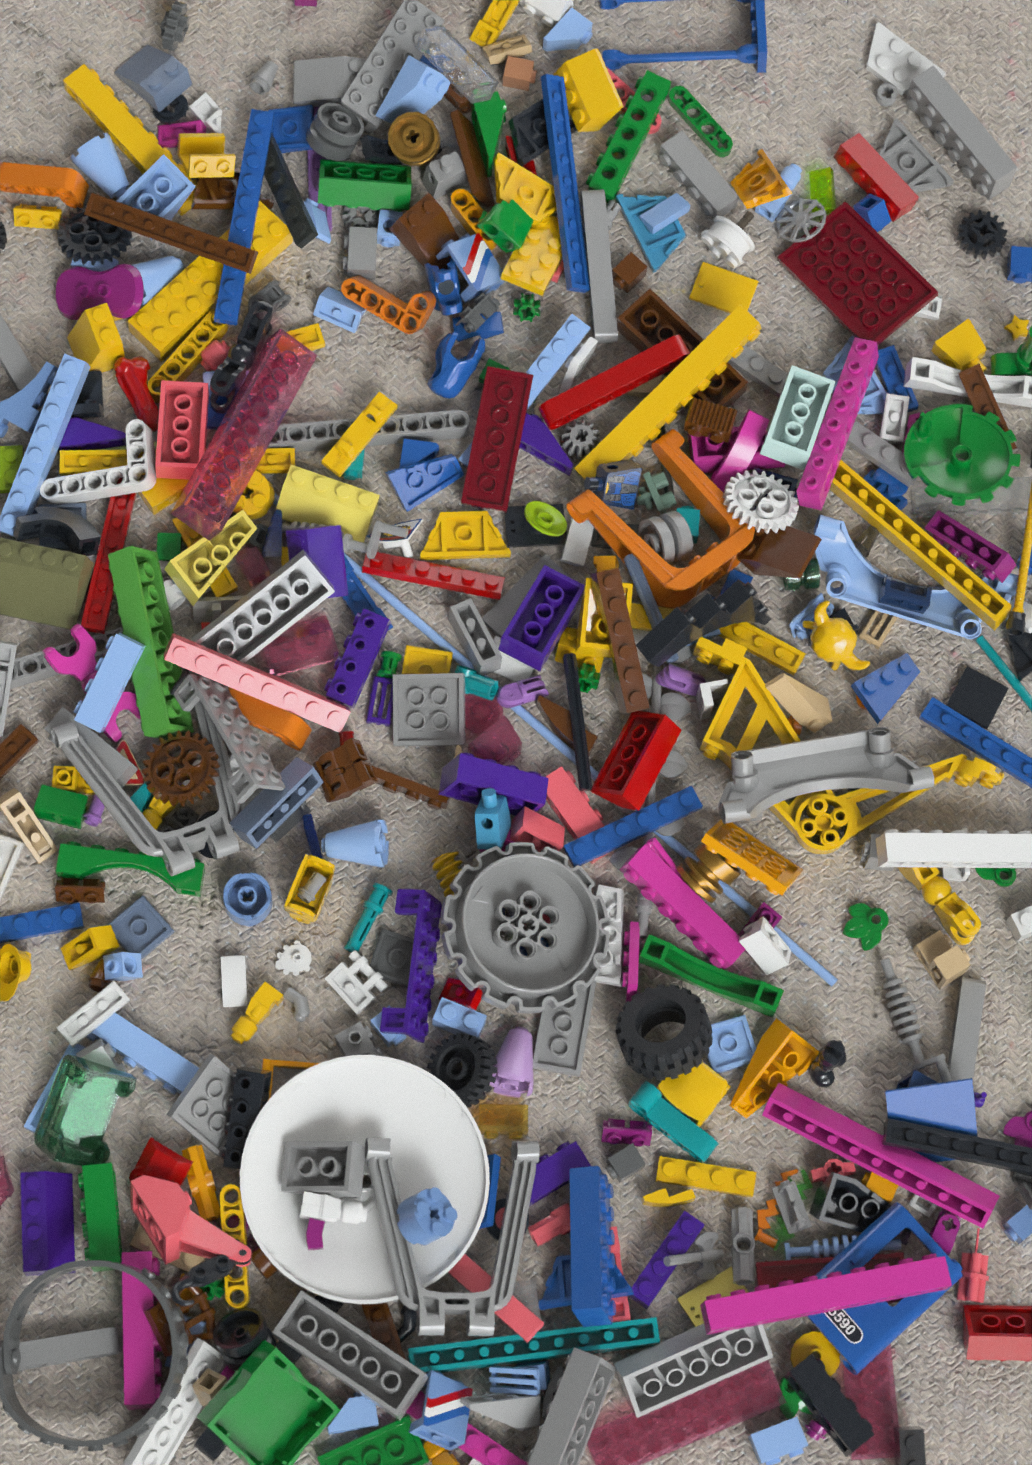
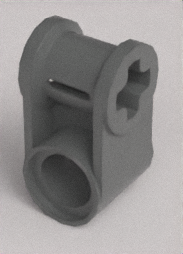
M274 280L249 298L248 312L255 302L264 301L272 306L274 314L286 307L292 298L289 294H285L279 287V282ZM265 310L257 311L256 317L263 319L267 312Z

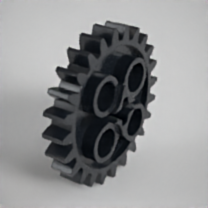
M77 207V213L70 211V218L63 217V223L58 224L57 239L58 245L61 246V252H66L67 258L73 256L74 262L82 259V265H85L87 261H91L92 266L95 265L96 261L103 265L104 259L112 262V256L120 258V251L126 252V246L131 245L132 231L84 215L85 210Z

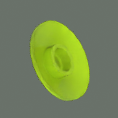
M532 501L526 505L524 509L525 517L537 531L549 536H561L565 533L567 522L556 508L541 501Z

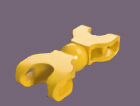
M897 867L908 881L912 882L918 890H922L924 900L928 904L936 906L934 911L953 941L958 945L969 944L980 930L981 921L965 901L960 899L955 892L952 893L949 881L938 876L940 873L938 869L933 867ZM957 931H958L962 936H964V937H966V938L960 937V936L958 935Z

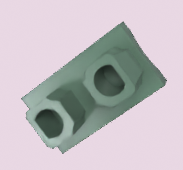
M650 472L643 474L650 492H647L645 487L639 488L640 496L636 498L637 505H645L647 510L653 509L651 502L654 500L661 515L677 505L672 491L661 496L658 489L669 485L664 472L653 475Z

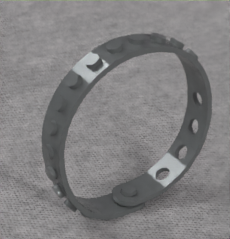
M80 1260L65 1263L46 1271L22 1291L6 1321L4 1340L0 1341V1398L3 1403L2 1407L6 1414L18 1423L20 1430L28 1435L32 1433L40 1437V1442L50 1446L57 1443L62 1444L63 1449L78 1451L79 1447L88 1446V1451H103V1445L113 1444L114 1448L128 1444V1439L135 1435L138 1438L150 1430V1425L156 1420L160 1421L169 1410L167 1407L179 1395L182 1387L180 1384L183 1375L187 1371V1347L189 1340L184 1329V1316L181 1308L177 1307L173 1301L169 1287L165 1284L162 1285L156 1280V1275L147 1268L141 1270L120 1262ZM87 1267L117 1269L134 1276L144 1283L153 1292L164 1309L172 1340L170 1373L156 1403L145 1416L130 1428L119 1434L98 1440L67 1437L38 1424L21 1406L13 1383V1375L17 1374L21 1361L19 1350L20 1331L30 1304L48 1284L58 1277Z

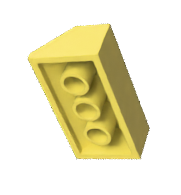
M291 465L284 481L274 516L292 523L298 521L300 524L307 522L309 524L317 523L318 525L324 524L327 526L341 525V531L344 532V535L346 533L351 534L353 540L364 542L375 515L380 495Z

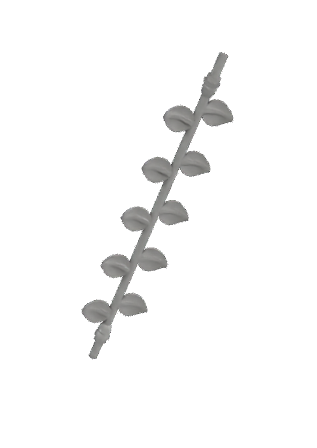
M632 629L636 643L650 632ZM685 646L678 651L679 658L673 663H682L693 656L692 646ZM663 664L660 667L653 665V679L642 673L647 699L651 697V713L665 714L672 721L679 720L690 712V705L682 695L677 693H666L661 697V685L655 679L656 675L662 671ZM671 750L659 774L666 778H674L687 769V762L682 755ZM656 780L640 809L655 803ZM615 805L626 815L632 814L637 811L621 808ZM681 818L656 830V832L663 836H671L684 827V821ZM653 832L643 836V845L653 838ZM631 846L623 847L611 856L609 862L619 870L638 848ZM640 890L635 905L637 914H639V938H647L648 915L651 914L653 904L651 900L646 899L641 894Z

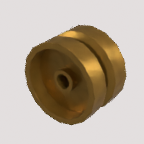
M406 112L398 116L391 124L388 132V143L395 157L403 164L412 167L423 166L431 162L437 155L440 148V134L434 122L425 114ZM414 136L418 137L416 138V143L411 141V138Z

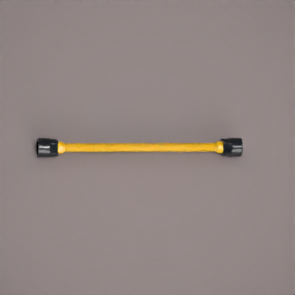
M1032 448L1030 455V468H1032ZM1032 482L1014 608H1012L1005 630L1007 634L1012 636L1024 635L1026 614L1024 613L1023 604L1032 547Z

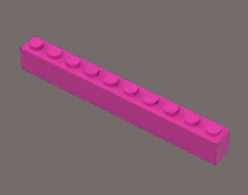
M781 1083L777 1085L771 1094L762 1116L983 1229L1000 1195L912 1150L883 1145L882 1135Z
M936 1254L922 1256V1260L913 1262V1258H907L898 1261L899 1265L889 1266L887 1262L874 1266L875 1269L867 1271L865 1267L850 1270L851 1274L842 1275L841 1271L827 1274V1278L824 1279L811 1276L802 1279V1283L794 1284L793 1280L781 1282L778 1284L779 1287L776 1288L763 1285L755 1287V1291L746 1293L745 1289L730 1292L731 1296L722 1298L721 1294L710 1295L700 1305L706 1335L946 1290L952 1286L945 1256L937 1257Z

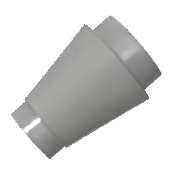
M267 61L250 78V88L255 93L264 95L270 91L278 70L277 64Z

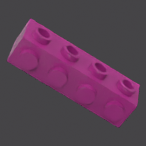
M940 510L935 513L924 527L927 533L940 545L947 548L957 559L959 557L964 559V563L973 570H976V568L982 570L981 573L991 581L996 579L1003 583L1016 566L1009 553Z

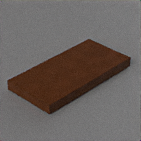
M457 109L450 112L471 193L486 207L490 208L495 205L475 129L473 124Z

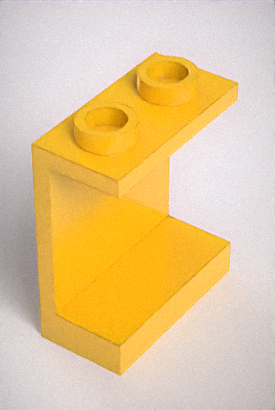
M223 133L179 134L177 155L189 178L234 177L236 156L235 154H224L225 135Z

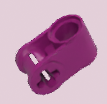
M942 1208L929 1235L949 1256L960 1229L961 1217Z

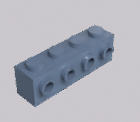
M298 757L280 773L281 780L285 785L282 791L263 789L229 823L240 839L256 849L323 783L315 768Z

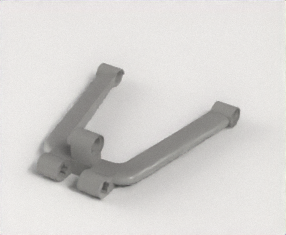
M201 700L193 707L198 732L201 739L207 738L209 744H212L215 748L214 752L219 756L216 761L219 762L220 767L215 770L220 775L212 777L216 785H211L217 813L203 821L162 833L152 827L84 742L82 736H79L78 730L72 721L51 728V736L55 746L58 749H62L66 757L134 845L141 852L149 856H162L170 876L195 868L192 853L204 849L206 842L213 858L216 860L239 851L237 838L229 823L241 812L240 803H236L226 786V783L233 777L225 741Z
M366 1138L365 1159L368 1160L395 1290L403 1305L417 1311V1335L443 1336L445 1331V1315H463L466 1313L467 1336H493L495 1328L494 1311L505 1307L511 1300L514 1292L536 1173V1163L539 1161V1142H512V1173L490 1287L487 1291L463 1293L429 1291L421 1285L411 1243L403 1237L397 1224L400 1221L397 1209L401 1199L392 1166V1157H390L391 1138Z

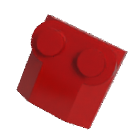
M151 1137L135 1168L129 1175L130 1184L132 1180L146 1175L178 1183L182 1187L193 1161L186 1159Z

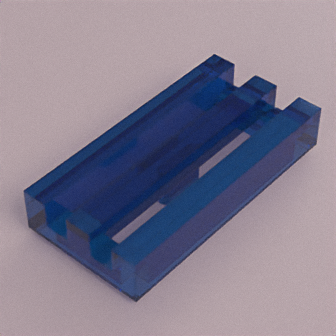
M312 814L303 815L302 821L310 853L315 857L323 859Z

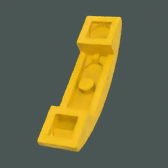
M492 0L483 19L479 20L470 40L481 47L495 43L520 0Z

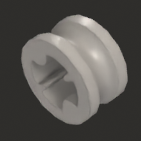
M889 83L882 84L877 91V102L885 107L893 105L898 94L896 87ZM883 92L891 93L890 98L883 97Z

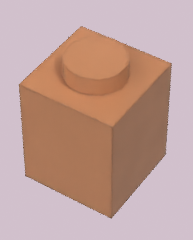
M508 56L502 86L529 91L530 84H535L537 70H534V61Z

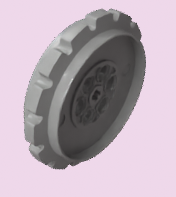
M526 842L509 843L505 847V852L501 851L498 846L490 848L473 859L474 867L465 865L458 872L450 884V889L454 892V895H448L444 898L440 922L448 927V931L441 935L447 959H454L458 962L455 973L469 990L473 991L475 988H480L482 990L481 999L500 1009H506L511 1003L515 1006L517 1013L530 1014L540 1013L545 1010L546 1003L552 1009L567 1004L578 996L576 987L585 990L590 986L601 970L596 959L601 960L607 954L609 932L603 930L601 926L608 920L603 898L600 895L594 896L591 889L595 886V883L579 865L575 868L569 867L568 856L555 849L545 847L541 852H537L533 843ZM523 899L531 903V909L524 906ZM502 908L508 909L510 917L503 915ZM542 914L549 916L550 924L544 922ZM523 924H526V925H527V927H528V928L526 929L527 931H525V930L522 928V927L524 926ZM500 931L507 934L508 941H504L500 937ZM541 937L548 941L549 947L541 944ZM519 946L527 950V956L520 953Z

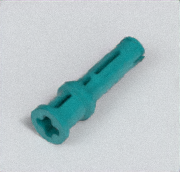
M374 882V889L369 899L363 903L365 909L344 946V949L350 953L355 950L359 953L377 915L383 913V906L387 898L393 894V891L386 886Z

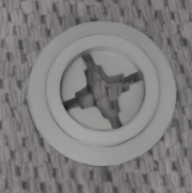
M345 207L342 218L348 230H350V227L375 228L379 221V214L377 210H372L368 207ZM356 210L360 211L361 214L366 213L365 222L361 218L356 219Z

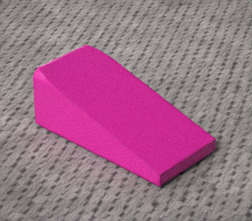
M201 120L173 123L171 125H158V144L162 148H178L179 134L206 133V126Z

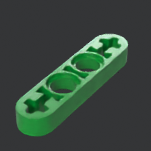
M673 87L668 97L671 107L716 156H728L733 146L731 137L685 87ZM675 94L677 96L683 95L682 101L681 99L675 100ZM696 109L700 115L696 118H691L688 116L687 111ZM705 125H710L713 127L714 132L705 134L701 128ZM719 142L720 144L726 143V149L724 147L718 148Z

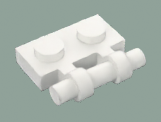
M355 950L349 955L354 964L349 968L345 962H341L325 980L356 1014H360L376 998L370 990L376 986L380 992H383L388 985L382 980L383 976L370 967L366 957H361ZM359 970L368 977L365 983L356 975Z

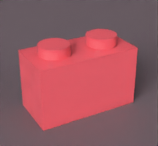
M525 806L512 819L511 841L533 843L537 852H541L545 847H550L557 851L563 848L564 826Z

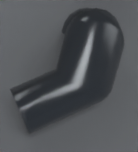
M405 1305L401 1308L403 1325L397 1330L401 1342L406 1340L416 1330L417 1311L411 1310Z

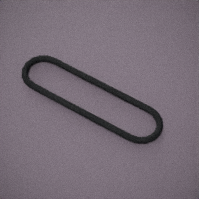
M184 669L171 689L170 695L175 693L190 670Z

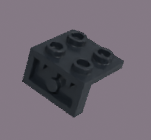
M101 371L88 372L71 415L72 418L104 417Z

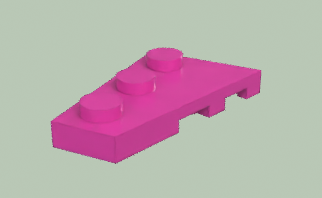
M630 922L629 931L624 932V945H628V952L624 951L623 966H627V972H623L622 987H626L625 1003L627 1001L631 1002V997L637 993L639 922Z

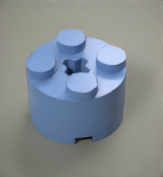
M251 872L236 874L229 879L223 892V902L227 915L237 924L247 927L254 926L265 920L272 908V894L268 882L259 874ZM252 896V901L244 902L243 897L249 898Z
M436 1187L422 1190L405 1199L397 1209L400 1219L397 1224L403 1237L412 1244L418 1243L422 1244V1246L428 1245L449 1234L454 1226V1221L457 1219L456 1209L452 1207L447 1197Z

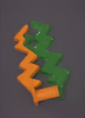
M794 1169L780 1173L782 1180L792 1182L790 1177L797 1174L799 1170ZM802 1170L801 1175L804 1184L796 1186L801 1199L807 1200L803 1191L813 1188V1185L806 1171ZM776 1181L775 1185L779 1186L783 1181ZM774 1198L766 1201L768 1209L757 1210L758 1232L754 1240H758L776 1251L780 1243L794 1238L795 1235L794 1233L788 1234L782 1216L776 1218L781 1229L774 1230L779 1238L778 1240L762 1232L764 1229L771 1228L766 1218L779 1215L775 1207L777 1202Z

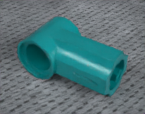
M456 665L454 673L465 674V694L471 693L487 700L494 699L499 690L497 680L477 674V671L474 669Z

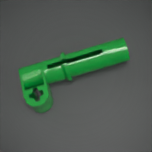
M1032 326L1024 343L1017 349V353H996L990 357L991 375L1032 377Z

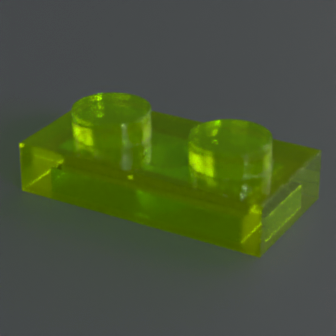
M831 167L810 171L811 199L818 200L824 207L826 214H829L836 209L834 171ZM815 206L811 211L813 213L820 209Z

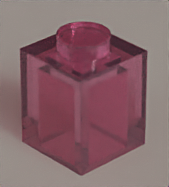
M256 546L251 549L248 547L241 550L238 556L235 557L236 565L250 588L270 576L269 568Z

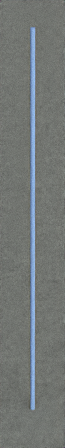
M275 493L274 504L277 506L280 496ZM344 553L354 569L353 572L443 651L453 652L452 658L459 665L474 669L472 663L375 578L370 574L362 573V567ZM521 705L510 708L576 765L575 752ZM590 765L591 779L595 781L599 772ZM656 831L653 832L683 859L688 856L697 862L699 861L694 854L672 835L663 836ZM719 880L718 883L722 887L723 893L752 917L757 909L732 887ZM777 926L774 928L791 949V952L831 987L837 982L838 979L798 944Z

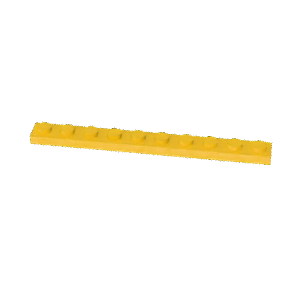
M295 448L206 449L204 474H233L241 469H253L261 474L288 473L290 466H295ZM60 450V476L127 465V450ZM144 451L138 455V458L143 456Z

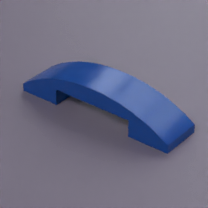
M344 555L348 596H342L341 598L354 617L357 613H362L363 608L386 617L355 575L353 567ZM392 624L390 625L388 631L393 628Z

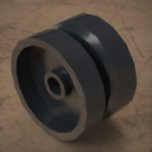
M245 1307L226 1314L213 1330V1340L226 1365L234 1372L241 1367L263 1340H266L275 1347L277 1345L262 1313L255 1308Z

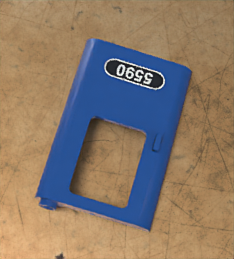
M895 1202L815 1276L818 1279L827 1278V1274L841 1271L842 1275L851 1274L850 1270L863 1267L904 1228L910 1229L931 1254H936L937 1257L945 1256L952 1286L962 1278L961 1271L963 1269L955 1259L949 1258L903 1205ZM952 1286L942 1291L905 1297L895 1306H890L884 1301L809 1315L807 1317L841 1354L839 1356L840 1361L847 1370L857 1375Z

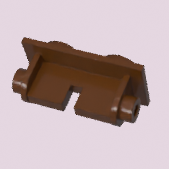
M61 878V880H56V902L105 903V881H101V879H84L83 886H79V879Z

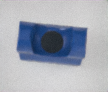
M449 258L450 262L447 263L448 269L439 270L438 266H431L429 263L424 264L429 291L436 297L434 309L440 311L444 316L463 311V299L460 295L461 289L456 263L452 258Z

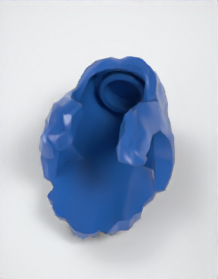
M448 333L441 340L435 354L436 370L427 383L429 389L434 394L450 399L456 397L461 392L469 377L476 370L480 358L485 351V340L483 338L477 339L471 346L467 356L461 359L455 358L450 352L458 333Z

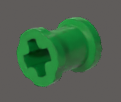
M382 651L380 655L382 662L380 670L377 671V676L393 679V675L397 671L398 661H401L402 656L396 652Z

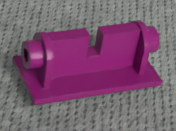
M611 1118L603 1120L601 1142L610 1144L633 1143L634 1146H650L652 1124H647V1121L630 1120L629 1128H625V1120Z

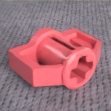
M830 1159L823 1167L811 1170L808 1173L810 1183L824 1182L832 1172L845 1176L854 1175L856 1172L854 1162L842 1163L838 1159Z

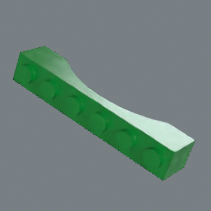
M69 841L67 844L60 843L56 874L60 878H77L82 881L90 875L104 870L131 868L145 871L160 878L177 894L201 897L205 864L201 863V860L194 858L195 868L170 876L162 857L149 856L141 851L138 854L129 853V850L123 848H115L114 851L105 850V847L101 845H91V848L83 847L78 842Z
M650 934L639 957V963L771 1018H773L784 992L783 989L764 981L751 979L717 968L686 953L672 943Z

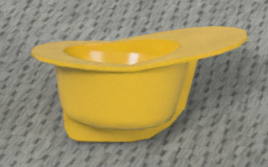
M12 944L3 945L0 950V1001L3 1002L10 1000L14 996L18 984L26 981L31 974V953L17 950Z

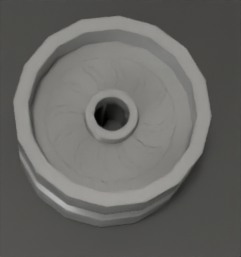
M670 511L659 515V517L654 516L641 521L638 527V536L668 564H676L690 559L693 551L692 535L686 520L679 512Z

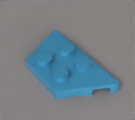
M623 194L616 195V201L621 206V211L652 272L655 273L685 239L686 234L677 219L652 235L639 218L640 215L667 199L666 196L648 197L647 195H637V197H623Z

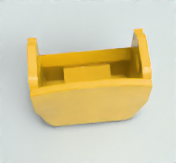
M305 854L284 905V910L290 914L291 918L305 924L317 921L333 882L335 865L313 855ZM316 871V873L318 872L326 878V882L316 893L315 900L306 903L298 897V889L300 887L303 888L312 876V873Z
M703 1061L697 1068H691L692 1072L686 1075L684 1073L680 1074L676 1079L666 1077L657 1087L677 1109L697 1120L698 1123L696 1125L698 1127L705 1123L715 1107L731 1088L725 1078Z

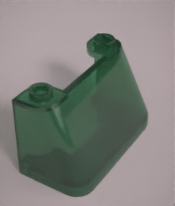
M65 1055L60 1063L34 1134L36 1146L55 1162L79 1166L106 1163L110 1156V1149L103 1140L118 1097H129L135 1090L137 1078L132 1074L78 1056Z

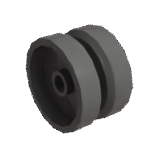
M326 103L318 109L314 121L306 133V140L310 147L319 155L334 161H344L349 159L354 151L356 143L364 131V123L355 112L347 107L336 103Z

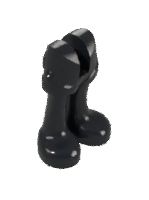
M841 1040L827 1042V1045L819 1050L820 1052L817 1056L819 1060L813 1061L810 1065L811 1079L819 1087L827 1088L831 1086L835 1080L832 1070L835 1067H841L846 1062L847 1055Z

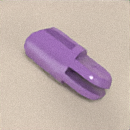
M670 663L656 675L655 679L663 687L691 696H696L699 684L706 683L702 675Z
M539 674L502 686L498 690L496 697L500 706L513 708L535 701L539 695L547 697L549 692L545 688V684Z

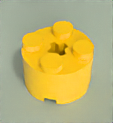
M241 469L226 479L223 493L227 506L237 514L244 510L251 520L259 519L268 513V510L275 501V491L270 481L264 475L253 469ZM249 490H251L253 493L250 494V498L248 499L245 495L248 494Z

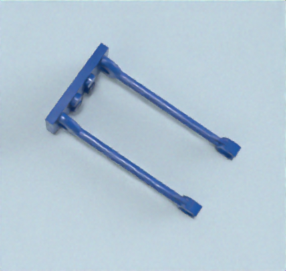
M600 0V9H615L624 3L676 0ZM736 0L742 3H750V24L752 27L751 44L742 45L737 50L628 55L619 50L610 49L602 51V59L610 70H617L622 66L634 63L737 59L742 63L757 64V73L766 72L767 35L765 0Z

